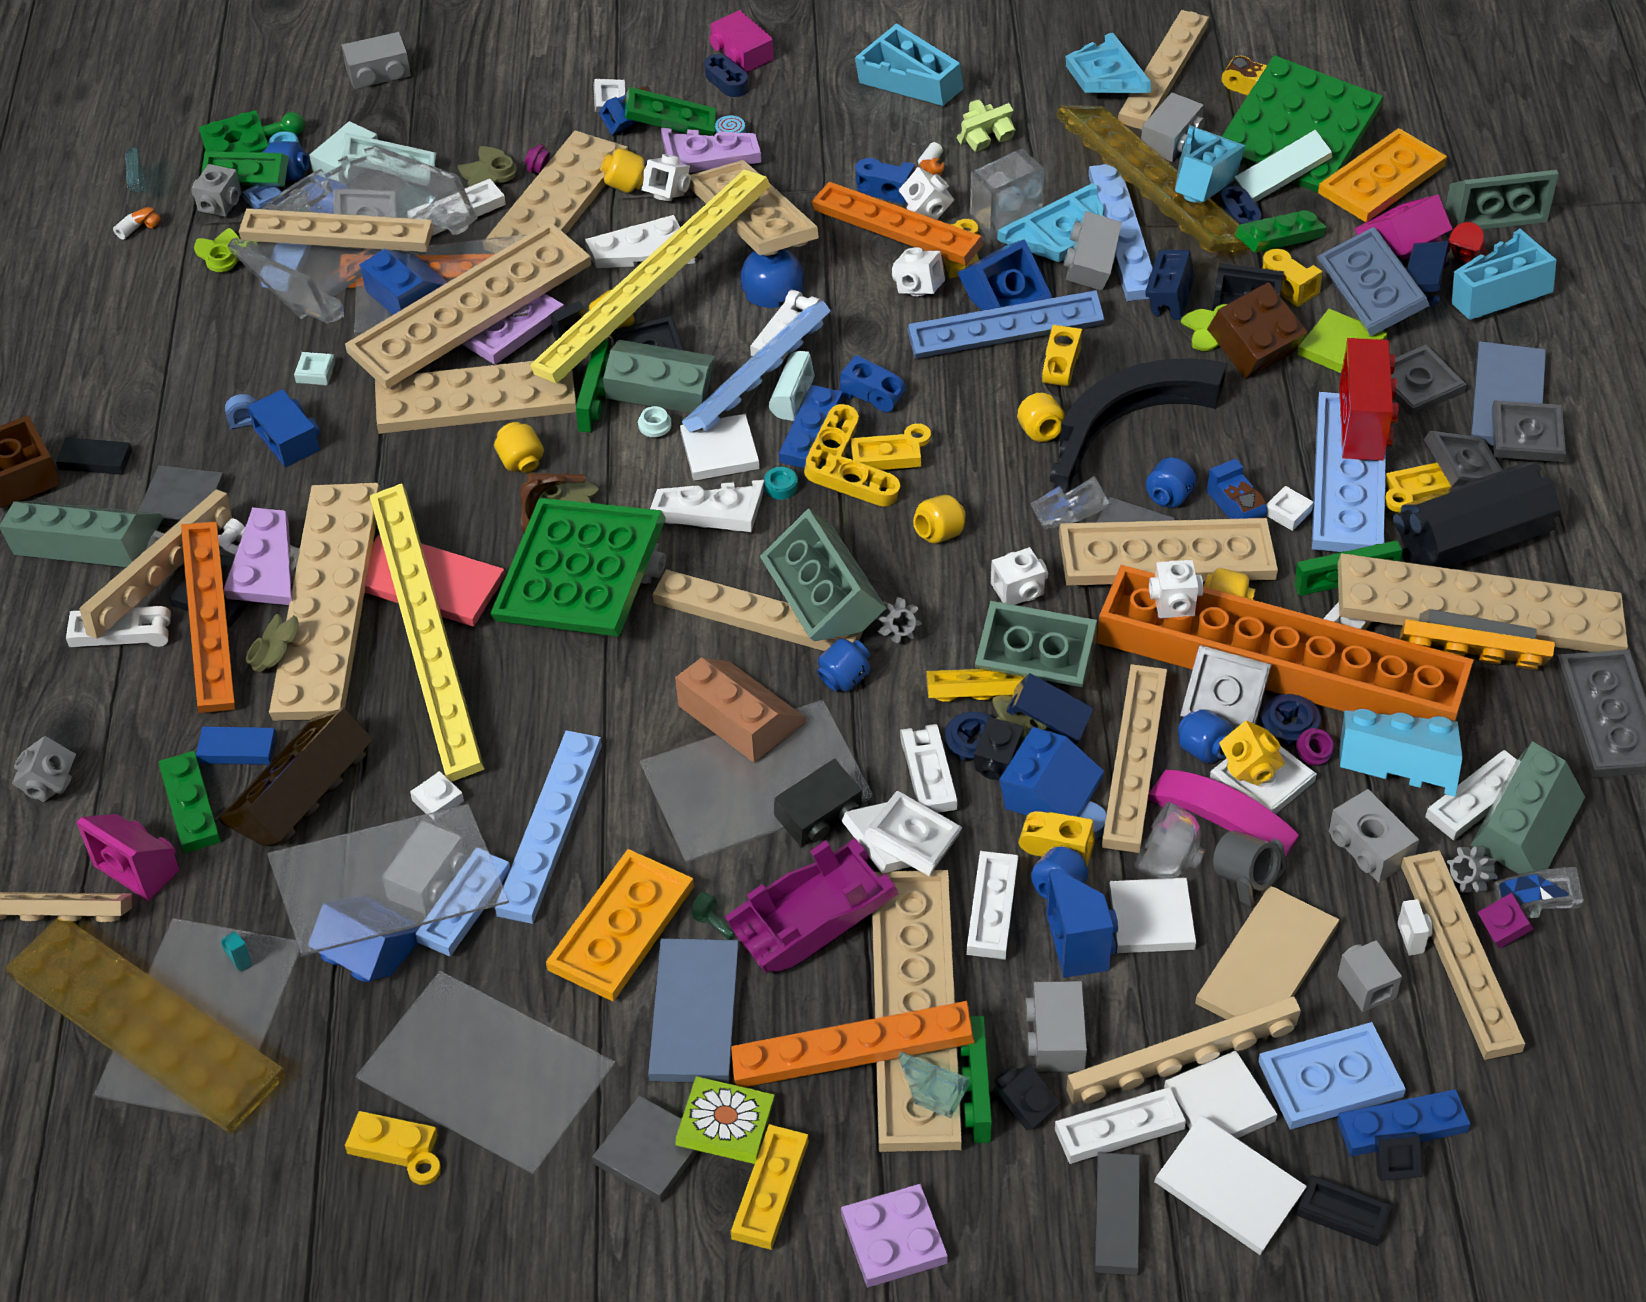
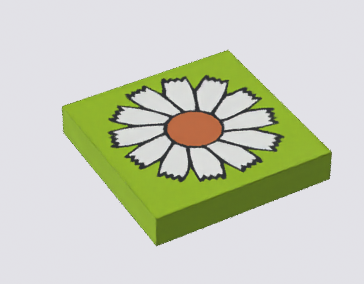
M696 1076L676 1135L675 1145L755 1164L773 1106L774 1094Z

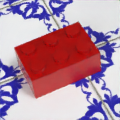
M1347 338L1339 382L1342 459L1383 461L1386 447H1392L1393 426L1390 425L1391 423H1397L1398 402H1392V398L1395 399L1397 379L1391 378V374H1394L1395 354H1389L1388 340Z

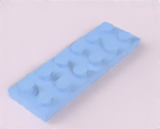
M1319 392L1311 549L1343 552L1384 543L1386 450L1383 461L1342 459L1339 393Z

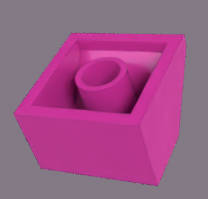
M1438 194L1400 204L1369 220L1367 223L1354 228L1356 234L1359 235L1375 227L1396 256H1400L1401 260L1411 256L1414 243L1440 242L1443 240L1441 235L1452 230Z
M118 814L81 817L76 822L93 866L147 901L179 871L174 855L176 850L172 844L162 837L156 839L148 834L147 830L135 820L129 822Z

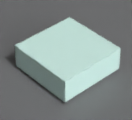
M302 352L294 374L296 383L328 385L336 363L334 354Z

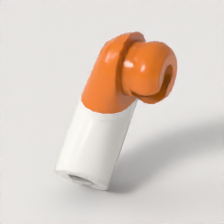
M936 142L930 143L918 160L920 168L939 176L942 175L945 169L944 162L941 165L938 163L939 157L943 152L940 144Z
M145 207L127 215L113 227V230L117 237L124 240L143 223L148 228L153 229L159 224L161 217L155 212L156 209Z

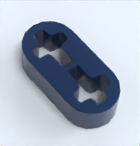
M713 54L705 59V77L721 92L730 97H740L747 93L748 75L729 57L722 54Z
M1228 186L1221 191L1219 208L1235 232L1239 224L1261 220V211L1244 188Z

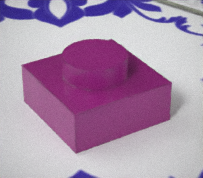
M1512 893L1478 912L1499 949L1534 929Z

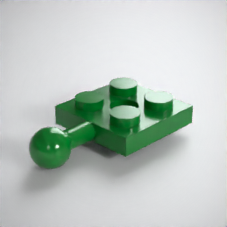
M254 110L220 121H213L198 128L206 151L262 153L268 146L266 138L272 137L279 132H291L296 136L300 135L305 128V121L299 113L289 112L282 117L281 122L262 127L257 111Z

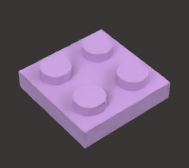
M921 1184L841 1207V1216L867 1288L947 1264L948 1256Z

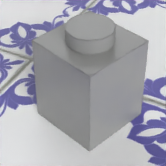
M1377 940L1364 946L1358 944L1349 948L1342 954L1338 971V978L1362 1012L1397 998L1402 976Z

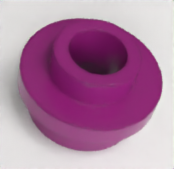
M538 144L536 148L531 147L524 161L528 165L527 171L529 173H540L549 162L551 152L545 150L544 145Z
M1308 729L1301 733L1297 739V753L1307 764L1321 765L1328 761L1332 755V738L1323 730ZM1309 743H1313L1317 747V753L1311 750Z

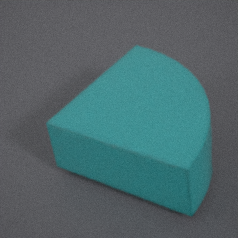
M233 931L221 939V947L237 970L243 971L253 965L246 943L238 933Z

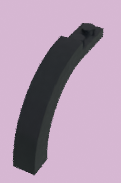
M1193 358L1151 361L1113 373L1086 390L1074 402L1061 423V449L1059 454L1061 460L1060 463L1054 462L1050 473V482L1054 483V497L1067 500L1090 444L1106 426L1118 418L1143 408L1166 404H1189L1216 409L1224 388L1227 363Z

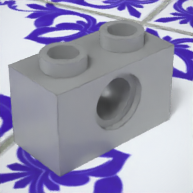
M1369 789L1333 810L1329 828L1333 841L1338 846L1344 847L1356 859L1361 870L1369 873L1378 883L1402 869L1403 857L1416 854L1419 839Z

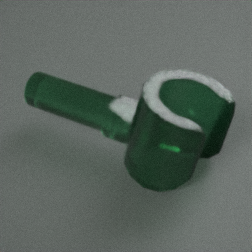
M700 892L693 901V918L701 923L707 921L727 940H731L735 933L713 913L718 905L717 901L710 894Z

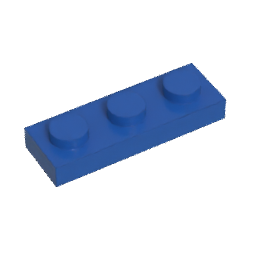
M815 385L810 386L779 451L780 463L805 468L807 455L830 409L842 404V391Z
M1456 1089L1339 1113L1337 1119L1350 1157L1375 1152L1374 1136L1416 1132L1420 1136V1142L1468 1133L1470 1122Z

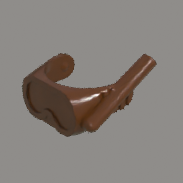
M529 473L527 475V482L521 485L520 490L522 503L521 527L523 533H525L540 495L546 489L554 485L566 483H585V474Z

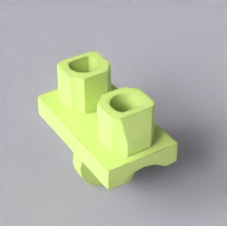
M980 100L970 102L969 112L963 114L962 132L957 135L959 143L962 145L968 142L975 152H979L989 146L991 139L988 134L994 132L999 142L1011 139L1015 132L1014 125L1010 119L1013 113L1011 105L1008 103L993 109L991 104L984 106Z

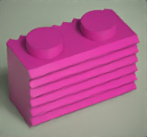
M741 10L710 24L711 35L709 40L715 51L720 50L746 73L754 68L757 69L758 66H762L764 63L767 64L768 61L772 62L774 59L772 37L765 33L764 30L762 31L761 27L759 28L758 24H755L754 21L752 22L751 18L749 19L748 16H745Z

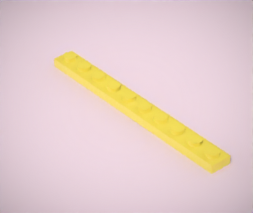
M745 169L532 362L530 366L534 375L556 384L563 379L605 338L609 337L618 326L651 298L669 279L673 278L682 267L715 239L732 221L737 219L746 208L756 201L770 187L767 177Z
M399 484L370 495L445 776L452 782L482 771L484 766L408 495L403 484Z

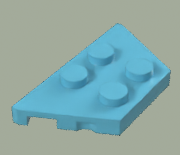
M1114 33L1105 35V42L1097 47L1096 43L1091 42L1081 50L1074 51L1065 56L1067 69L1085 93L1151 92V81Z
M1091 183L998 229L997 239L1005 244L1025 239L1031 253L1056 262L1064 260L1068 248H1073L1074 241L1069 240L1074 222L1080 223L1085 211L1104 216V208L1102 202H1099L1096 184Z

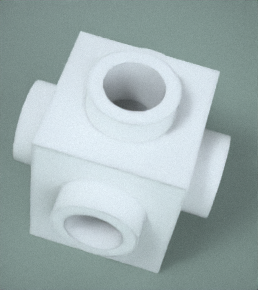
M662 154V158L648 160L644 171L642 190L653 193L654 198L664 201H672L674 197L684 196L691 181V176L688 174L690 165L680 163L681 158L669 154Z
M920 167L914 171L899 189V192L909 204L907 206L908 210L936 220L954 201L947 190L949 187L947 182L939 175H933Z
M918 247L905 250L893 263L892 277L897 283L898 293H910L911 296L916 297L934 294L945 281L941 251H923L922 248Z
M1030 547L992 560L991 585L1003 603L1015 605L1044 595L1045 579L1048 578V571L1044 561L1037 559Z
M1193 560L1156 562L1155 577L1149 578L1150 598L1155 599L1158 617L1195 616L1197 596L1203 595V580L1201 574H1195Z

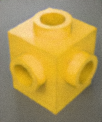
M1247 720L1219 742L1228 760L1227 768L1229 772L1239 781L1244 780L1259 786L1270 780L1274 773L1285 765L1279 752L1281 746L1278 740L1267 729Z

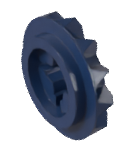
M1282 694L1271 698L1265 703L1260 720H1262L1263 728L1267 729L1276 739H1284L1290 745L1293 741H1297L1299 735L1304 731L1312 728L1318 729L1320 713L1317 707L1308 699L1294 694ZM1297 714L1296 723L1291 722L1289 725L1283 724L1284 719L1288 720Z
M965 712L950 720L944 733V741L948 745L950 754L956 753L961 761H964L966 758L974 759V752L979 740L968 744V738H972L974 734H977L978 730H980L981 737L988 717L992 716L981 712Z

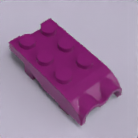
M856 838L834 853L829 843L825 840L810 851L815 863L788 872L766 888L761 884L746 895L748 900L724 916L734 934L750 952L765 974L770 971L788 969L802 962L899 894L895 884L886 874L878 877L865 862L869 857Z

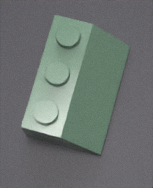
M1557 170L1451 183L1445 208L1454 228L1464 222L1475 223L1481 229L1547 222L1559 173Z
M618 340L610 350L603 378L605 399L646 406H658L664 409L692 413L706 400L715 356Z
M990 601L975 661V668L1023 677L1031 673L1045 681L1083 687L1090 671L1097 641V620Z
M1532 741L1516 760L1471 846L1485 847L1484 854L1491 858H1496L1497 862L1521 876L1537 874L1543 878L1585 798L1567 762Z

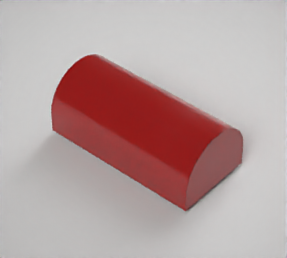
M1464 222L1453 229L1449 243L1454 259L1468 263L1480 254L1488 255L1483 231L1477 224Z

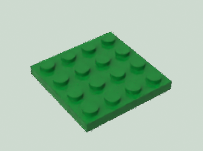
M1273 55L1221 137L1246 145L1241 163L1252 167L1316 130L1332 151V158L1291 181V183L1318 193L1319 184L1345 166L1383 105V96Z
M539 498L490 614L497 622L619 637L666 520L662 510Z

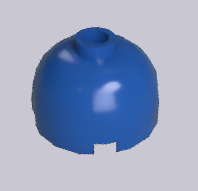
M784 248L776 254L769 256H760L756 251H753L744 261L740 277L741 289L746 293V299L749 302L760 307L777 308L779 307V302L786 300V296L791 289L803 292L804 274L799 259L790 250Z

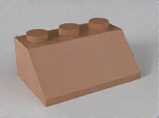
M701 657L675 677L678 706L753 763L806 722L804 715L730 661Z

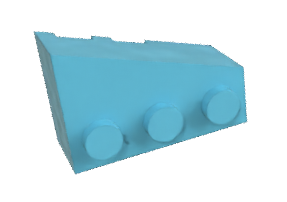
M897 23L855 57L858 79L861 84L944 106L964 89L961 65L958 61Z
M1189 125L1179 160L1175 192L1183 194L1184 198L1190 202L1200 203L1206 201L1235 181L1246 145Z
M1518 229L1514 232L1511 240L1506 243L1500 241L1494 245V251L1487 256L1480 254L1454 271L1452 304L1471 320L1552 293L1554 290L1557 260L1523 230Z
M1367 709L1344 711L1339 747L1340 767L1384 779L1388 777V773L1410 778L1409 785L1419 788L1422 787L1423 782L1445 787L1444 794L1456 797L1462 763L1458 721H1451L1448 718L1439 716L1430 719L1417 718L1406 713H1395L1393 715L1376 714Z

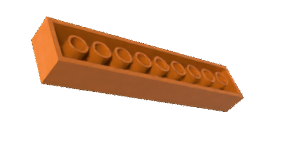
M1120 565L1099 615L1098 644L1192 670L1199 645L1272 664L1265 690L1278 694L1299 695L1314 704L1343 712L1367 709L1376 714L1393 715L1395 713H1406L1417 718L1430 719L1439 716L1456 721L1474 660L1203 587L1202 596H1197L1195 616L1159 618L1155 599H1151L1149 593V578L1155 577V573L1125 565Z

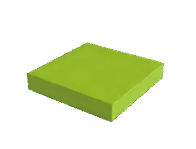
M1328 309L1298 346L1297 355L1341 373L1347 338L1386 340L1387 332L1380 331L1369 336L1360 321Z

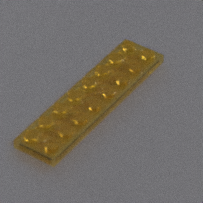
M1060 105L1056 117L1065 124L1064 127L1068 131L1077 134L1083 140V144L1086 147L1095 150L1101 155L1104 163L1117 169L1125 181L1133 183L1140 190V194L1143 197L1157 204L1160 207L1161 213L1173 218L1180 224L1179 228L1183 232L1196 238L1201 248L1209 252L1251 250L1235 236L1239 223L1209 198L1200 203L1190 202L1184 198L1183 194L1175 192L1178 171L1103 106Z
M58 917L5 967L10 978L229 1134L286 1077L283 1067L70 920H62Z

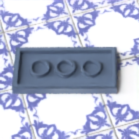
M1375 227L1317 256L1319 264L1369 336L1429 306L1424 293Z
M1479 341L1470 436L1481 437L1487 445L1494 446L1492 423L1494 400L1543 404L1546 349Z
M661 939L648 1071L649 1081L694 1082L697 1076L729 1083L739 955L738 940Z

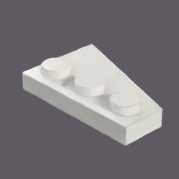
M674 215L585 239L586 249L596 268L632 267L638 261H644L680 226ZM695 257L687 264L695 263Z
M764 480L752 481V486L737 488L734 487V482L721 483V489L703 490L700 486L657 489L650 509L662 510L666 517L664 523L667 524L675 523L702 528L710 527L752 532L764 493Z

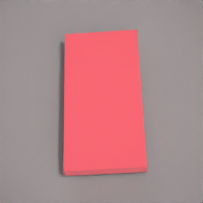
M379 533L372 546L365 593L399 603ZM421 544L441 616L474 627L506 577L504 569Z

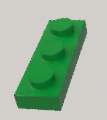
M629 87L626 93V119L670 128L687 133L688 130H699V135L713 136L715 133L716 108L633 87Z
M205 151L202 172L208 164L235 169L240 185L284 187L289 157L283 153Z
M1302 210L1239 224L1235 236L1254 253L1323 238L1327 227L1317 219L1314 213Z
M606 339L592 350L577 401L576 417L579 432L591 433L594 420H599L601 417V396H605L603 378L610 354L609 340Z
M1396 540L1297 562L1294 587L1299 596L1338 588V560L1341 553L1400 562L1402 549Z
M191 751L158 761L184 854L221 843L195 752Z
M970 1016L975 1043L960 1046L961 1057L968 1056L969 1067H962L963 1092H971V1102L964 1103L965 1128L973 1127L974 1143H990L991 1110L984 1016Z

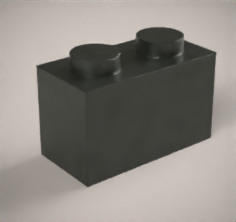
M834 758L776 796L774 816L799 846L803 847L810 841L817 842L824 838L831 827L842 821L846 811L860 809L862 789Z

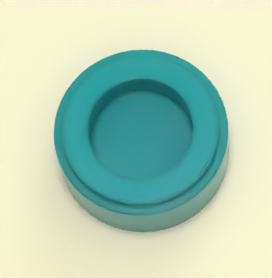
M775 467L765 474L764 490L769 497L783 500L792 497L797 492L798 479L792 469Z

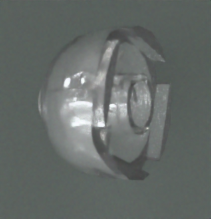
M1168 801L1151 826L1153 830L1148 839H1144L1140 853H1138L1134 863L1135 868L1156 879L1179 877L1188 867L1195 870L1205 852V849L1200 847L1202 832L1199 822L1189 811Z

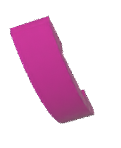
M1165 770L1148 794L1149 801L1178 815H1181L1183 810L1187 809L1229 831L1236 830L1269 842L1272 839H1277L1284 846L1285 858L1298 840L1299 835L1268 808L1236 789L1204 776L1184 771Z

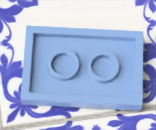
M1372 1022L1260 1053L1258 1063L1290 1130L1336 1117L1342 1112L1367 1108L1403 1098L1406 1090Z

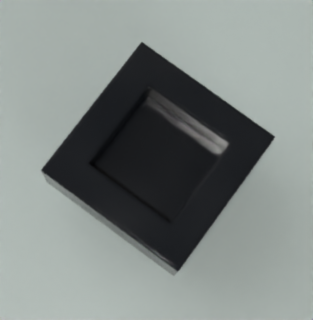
M579 301L551 314L553 335L556 340L586 314L585 307Z
M1416 1132L1374 1136L1377 1177L1381 1181L1422 1177L1420 1136Z

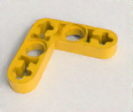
M845 404L832 407L807 455L804 469L805 476L813 483L878 506L885 507L894 504L897 501L900 489V482L896 476L844 457L851 442L850 438H853L856 432L858 412L853 407ZM841 419H844L845 421L842 425L841 430L837 428V424L841 421ZM835 440L840 446L830 448L825 446L823 441ZM821 458L825 459V466H823L821 469H818L817 467L821 462ZM855 474L861 480L853 483L845 480L843 476ZM867 481H870L869 487L866 486ZM882 487L887 488L886 491H881Z

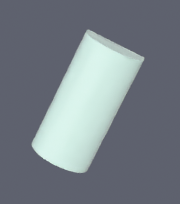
M796 351L788 357L769 401L770 411L778 418L794 421L815 377L809 352Z

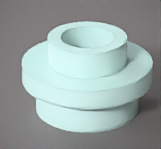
M658 406L646 408L638 419L640 432L649 437L665 435L672 425L670 416L663 408Z

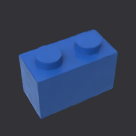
M283 389L248 405L253 429L284 467H288L320 451L317 436L320 435V430L317 423L312 417L307 418L299 401L296 398L291 399Z

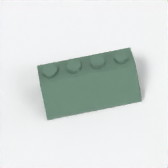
M46 501L13 502L0 523V530L13 555L127 567L146 550L151 536L159 527L163 517L161 513Z
M809 508L760 555V558L804 630L813 641L861 633L886 609V606L835 528Z

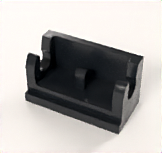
M1219 263L1212 310L1214 311L1219 305L1229 304L1268 282L1280 296L1284 271Z

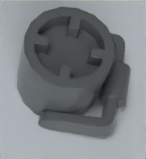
M1236 830L1229 831L1222 836L1216 846L1213 858L1214 870L1219 877L1236 882L1239 901L1253 908L1258 904L1267 888L1273 886L1283 874L1286 868L1284 846L1277 839H1272L1269 842Z

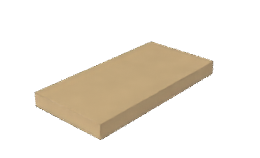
M1269 886L1196 996L1195 1004L1227 1020L1293 997L1336 931L1339 919L1275 887Z

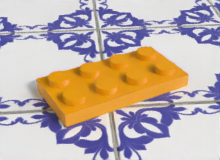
M1398 128L1319 184L1318 194L1367 223L1445 167L1447 156Z
M1407 619L1401 628L1399 638L1403 641L1443 650L1444 652L1465 657V654L1480 656L1479 661L1483 663L1501 664V660L1515 661L1516 667L1527 670H1538V666H1544L1553 657L1555 642Z
M627 849L547 959V971L614 1002L694 888L693 878Z

